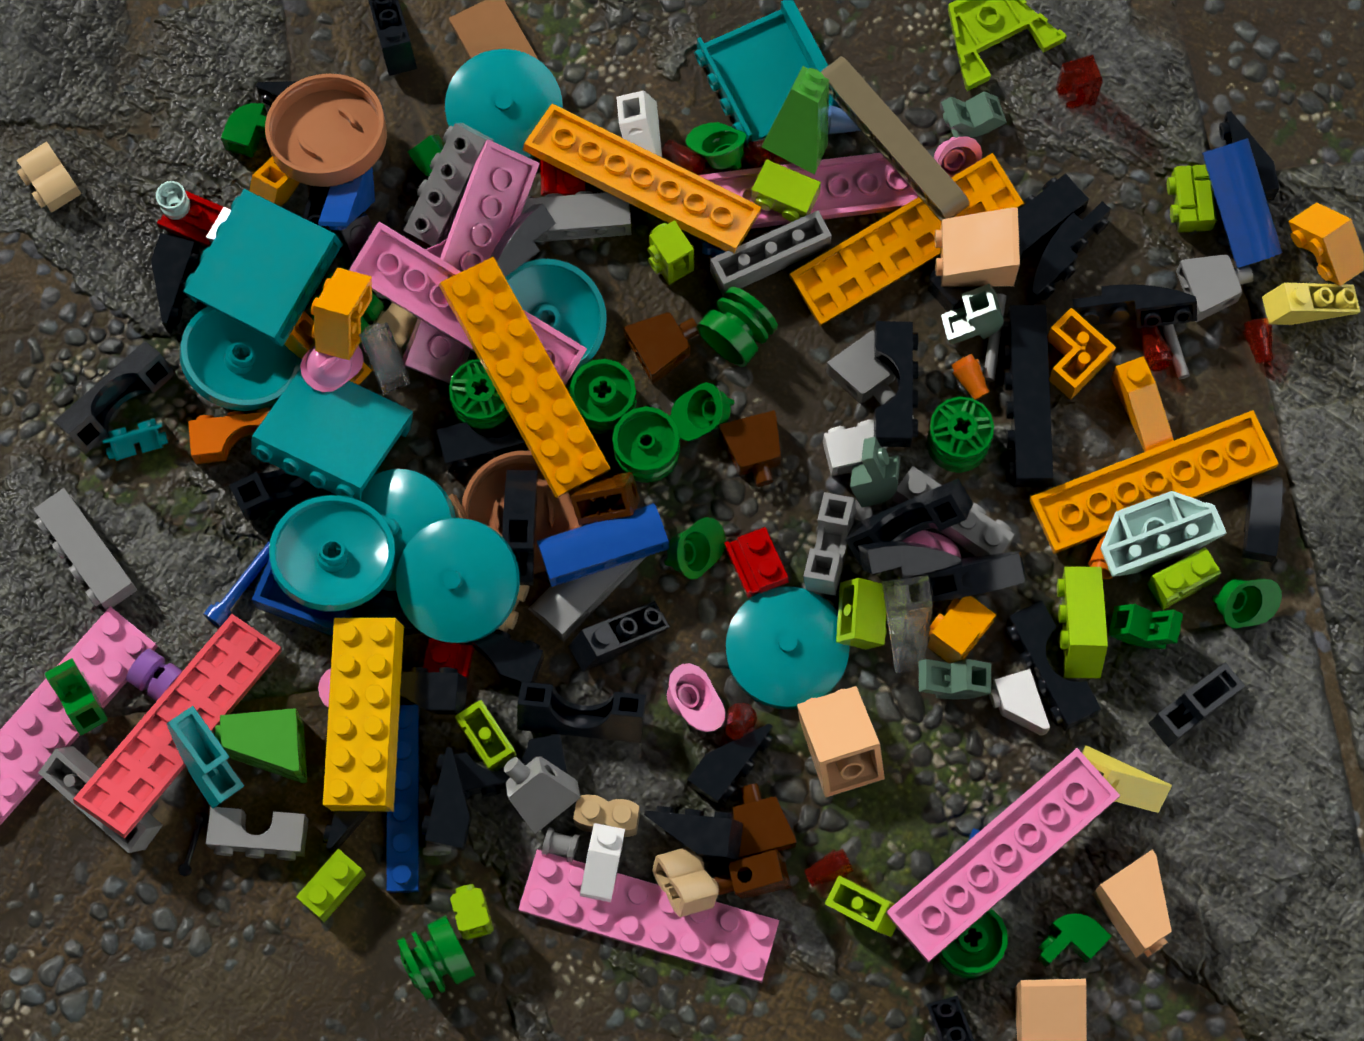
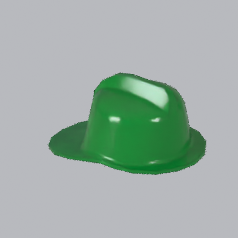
M713 122L694 128L687 135L686 144L692 151L702 155L713 169L731 168L739 170L745 153L743 144L747 137L746 133L723 123Z
M707 382L680 396L675 401L670 415L678 427L680 439L686 441L698 439L719 428V424L727 423L731 413V406L735 404V401L728 398L714 384Z
M704 517L696 521L686 531L678 533L671 538L664 564L672 566L674 570L682 573L688 579H698L717 563L723 555L725 549L724 542H726L724 528L714 518Z
M1272 579L1231 580L1222 587L1219 594L1212 596V600L1217 604L1220 614L1224 616L1226 625L1231 628H1241L1259 625L1271 619L1280 607L1282 591L1279 585Z

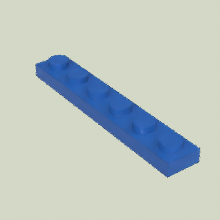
M400 705L394 812H387V893L419 892L418 705Z

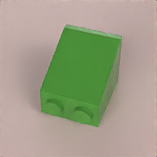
M802 66L761 146L812 174H815L828 146L829 79L825 78L820 71Z
M296 708L220 715V725L215 726V736L231 759L300 783L307 782L304 721Z

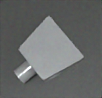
M1226 254L1181 260L1176 270L1183 291L1196 296L1197 321L1195 322L1238 302L1242 295L1241 285L1253 282V273L1250 266L1234 268L1230 257Z
M873 330L827 362L826 373L859 403H864L874 396L882 406L896 395L889 387V384L895 380V375L886 365L874 360Z
M514 757L504 767V772L510 777L506 782L507 796L535 834L581 798L578 781L542 757L534 758L527 765H524L517 757Z

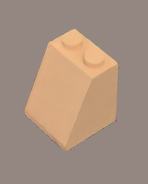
M1006 208L942 219L940 230H935V248H940L941 258H936L935 271L936 276H941V287L984 286L987 284L991 286H1014L1020 266L1018 208Z
M857 686L840 689L835 693L819 698H811L797 704L800 724L825 798L885 779L880 743Z
M1152 849L1100 884L1092 894L1136 958L1143 953L1148 958L1168 943L1165 937L1172 932L1157 856Z
M1086 979L1021 980L1014 988L1017 1041H1087Z

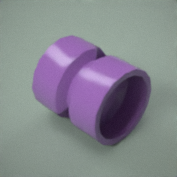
M149 648L142 652L134 661L128 671L126 680L140 691L147 689V695L154 701H157L180 675L182 670L172 663L165 665L164 657Z

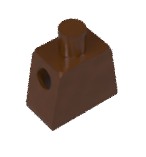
M670 312L624 327L625 339L652 384L659 381L690 356V345L687 340L699 334L697 323L693 318L677 324Z
M775 410L719 424L720 438L739 476L753 473L757 487L773 483L774 480L770 468L779 466L781 461Z
M632 472L595 478L570 496L579 525L632 516L640 502V496Z
M757 783L741 787L740 791L744 804L733 807V819L743 823L739 860L775 849L781 852L796 848V838L776 796L762 799Z
M776 849L728 864L730 873L714 877L719 887L718 895L735 891V894L741 899L791 888L785 858ZM752 873L751 880L745 883V876Z

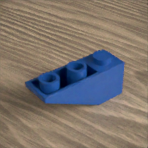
M373 167L352 181L330 187L318 221L319 226H329L331 230L346 229L375 202Z

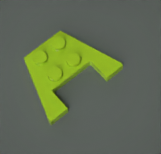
M955 0L948 4L949 18L967 91L989 81L991 78L990 72L978 53L1025 29L1029 30L1044 53L1066 42V34L1061 29L1057 30L1049 24L1048 19L1041 13L1037 14L1026 5L1027 1Z

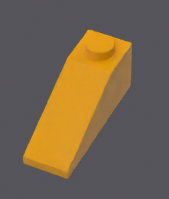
M271 157L252 175L249 191L281 207L290 198L300 182L291 179L283 173L276 165L273 157Z
M1144 356L1116 366L1111 379L1144 452L1174 441L1156 382Z

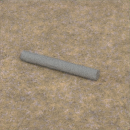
M996 294L1002 316H1004L1006 295ZM1002 327L988 338L983 373L987 382L995 381Z
M1174 325L1161 326L1178 379H1185L1190 374Z

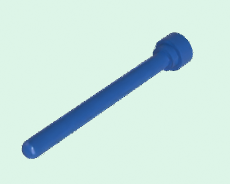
M270 540L221 602L217 601L214 605L210 604L203 613V616L218 628L228 619L231 614L230 609L267 564Z

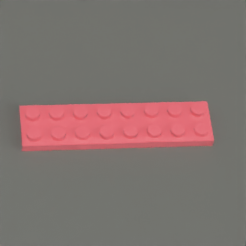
M231 614L73 798L74 804L125 839L186 766L171 737L167 723L191 706H194L209 729L214 733L215 726L220 725V715H229L280 655L281 647Z

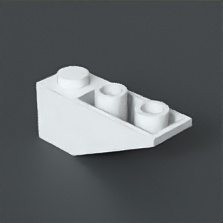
M644 90L617 96L618 119L622 138L662 157L657 101Z
M865 420L858 423L856 427L847 429L845 426H837L829 429L828 433L824 434L823 446L831 477L852 472L853 465L862 464L863 442L866 438L874 437V420Z

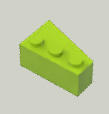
M1064 567L1062 579H1057V597H1062V605H1059L1058 619L1059 623H1062L1060 648L1063 650V678H1101L1108 647L1102 567Z

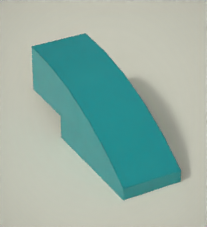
M191 706L167 723L171 737L184 764L212 809L244 787L241 780L226 761L229 755L194 706Z

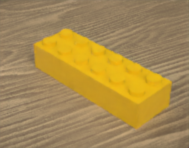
M334 618L323 805L331 811L394 812L404 626L396 618Z

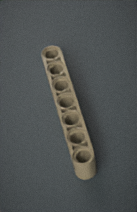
M840 56L820 71L825 78L829 79V94L941 221L942 219L953 218L969 206V200L961 188L844 57Z

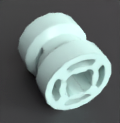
M167 181L158 187L156 200L163 214L173 220L185 217L190 210V201L183 186L175 181Z

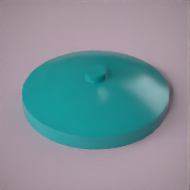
M512 49L490 50L468 60L453 76L445 98L446 120L448 127L454 126L455 123H464L494 139L493 142L533 159L535 156L523 151L524 143L552 103L563 108L562 95L551 71L535 57Z
M536 259L523 263L505 277L523 310L587 348L574 372L578 371L581 366L588 363L595 356L605 335L607 317L602 295L596 284L586 273L576 266L561 260Z
M209 306L199 311L190 320L184 330L180 344V364L189 384L206 400L231 410L252 411L275 404L300 370L302 359L285 345L281 347L273 343L266 335Z
M406 469L387 470L372 476L362 491L361 498L362 502L374 508L385 519L394 538V567L389 580L382 588L389 592H397V566L403 550L409 541L419 531L432 523L456 518L450 498L437 482L421 473Z
M327 495L315 497L290 509L276 525L269 544L270 566L279 587L294 601L316 610H347L372 599L389 580L395 562L394 538L385 519L368 504L347 496Z
M445 519L423 528L409 541L403 550L397 566L396 591L403 612L418 630L439 641L467 643L486 637L505 622L515 606L519 593V568L511 547L494 529L470 519Z
M776 587L751 597L739 608L733 617L726 637L727 663L738 686L755 701L777 709H798L797 704L811 698H819L830 694L844 675L850 649L849 645L836 643L838 611L820 595L798 587Z

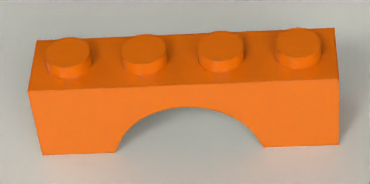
M262 408L257 410V413L249 414L234 411L227 413L224 417L201 415L196 420L188 421L191 456L196 464L226 461L233 445L240 439L253 435L272 408Z

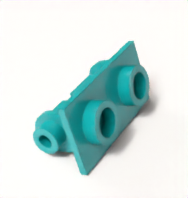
M150 419L137 423L139 429L127 432L126 427L109 431V437L102 440L103 444L110 442L111 447L106 448L109 460L115 458L118 461L137 455L134 444L138 442L140 443L142 453L164 448L163 445L169 443L166 432L160 433L159 428L164 426V422L156 424L155 419Z

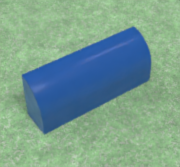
M1246 138L1202 152L1236 267L1240 268L1283 253L1249 139Z
M654 503L637 508L632 516L593 522L537 540L551 587L669 549V541Z

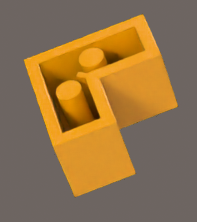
M1316 202L1288 221L1292 230V241L1297 247L1304 248L1315 255L1318 263L1317 271L1325 281L1329 280L1342 286L1364 271V253L1351 218Z
M337 268L333 276L326 279L323 292L319 298L315 297L311 306V315H314L312 337L315 338V351L346 360L351 359L361 342V317L372 301L371 276Z
M1072 308L1050 328L1048 334V342L1064 355L1052 369L1049 381L1071 400L1112 359L1116 349L1108 339Z
M972 596L962 597L961 600L959 598L954 599L946 609V615L944 616L940 613L929 627L930 631L927 636L930 639L927 647L948 663L964 660L995 620L996 614Z

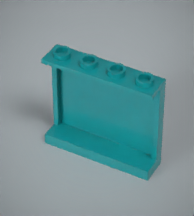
M794 0L781 1L780 10L706 43L703 42L701 37L697 38V50L694 51L699 66H705L709 73L707 80L711 89L714 92L718 91L722 98L720 99V105L726 116L731 115L734 124H732L733 128L746 133L747 139L745 144L747 148L765 140L802 66L822 71L828 66ZM829 94V105L840 107Z
M244 189L241 195L234 199L227 219L218 226L216 237L211 246L203 251L200 264L195 273L190 274L187 278L183 292L193 302L199 301L266 335L273 343L283 347L343 243L335 233Z
M300 368L252 435L251 454L260 461L269 462L283 469L287 474L296 475L310 482L314 487L323 488L335 495L347 496L361 501L362 491L400 435L406 437L411 430L413 411L351 381L346 382L342 387L333 392L314 390L306 384Z

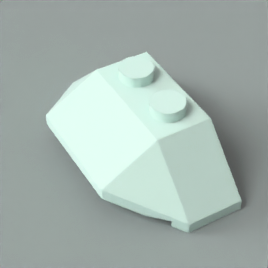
M1170 491L1116 511L1100 550L1112 577L1135 574L1192 553L1226 535L1227 532L1215 505Z

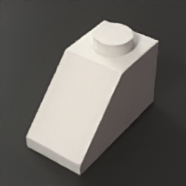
M1028 669L994 680L991 694H989L993 707H999L1003 717L1038 735L1047 734L1050 725L1031 670Z
M594 823L581 885V897L611 902L625 829Z

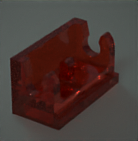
M1089 55L1062 64L1055 88L1058 96L1067 95L1068 93H1074L1077 96L1076 100L1066 103V108L1074 109L1087 104L1090 106L1096 105L1103 79L1094 56Z

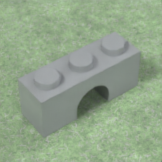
M824 492L817 519L818 534L814 549L810 548L803 575L806 590L836 596L848 549L845 539L854 524L856 516L855 499L853 497Z
M210 807L206 845L214 850V854L233 856V851L246 852L245 856L250 858H264L265 854H276L277 859L295 861L296 856H305L309 821L305 814L273 812L270 828L261 835H251L246 831L247 815L242 809L221 807L212 809Z

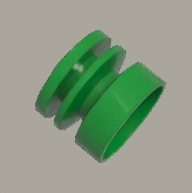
M732 286L724 293V297L717 301L719 311L710 310L698 323L697 330L705 342L719 355L734 365L744 367L758 352L755 342L760 344L766 343L768 335L773 334L777 330L778 324L774 316L761 302L746 291Z
M470 360L459 366L452 375L449 385L450 400L458 422H467L480 435L493 434L505 428L512 418L480 360ZM483 388L487 390V393L482 392L480 396L476 394V391L481 392Z
M959 396L947 399L936 408L931 417L926 442L929 456L939 467L950 472L962 473L976 468L985 459L992 442L994 422L991 413L982 403L973 398ZM959 426L961 430L967 429L966 434H963L961 430L956 432V427Z
M446 915L427 924L430 940L424 942L416 931L411 932L417 945L412 949L405 937L397 940L402 964L412 984L424 995L426 1000L434 997L428 984L432 981H435L441 993L445 992L442 976L446 974L451 977L456 985L476 976Z

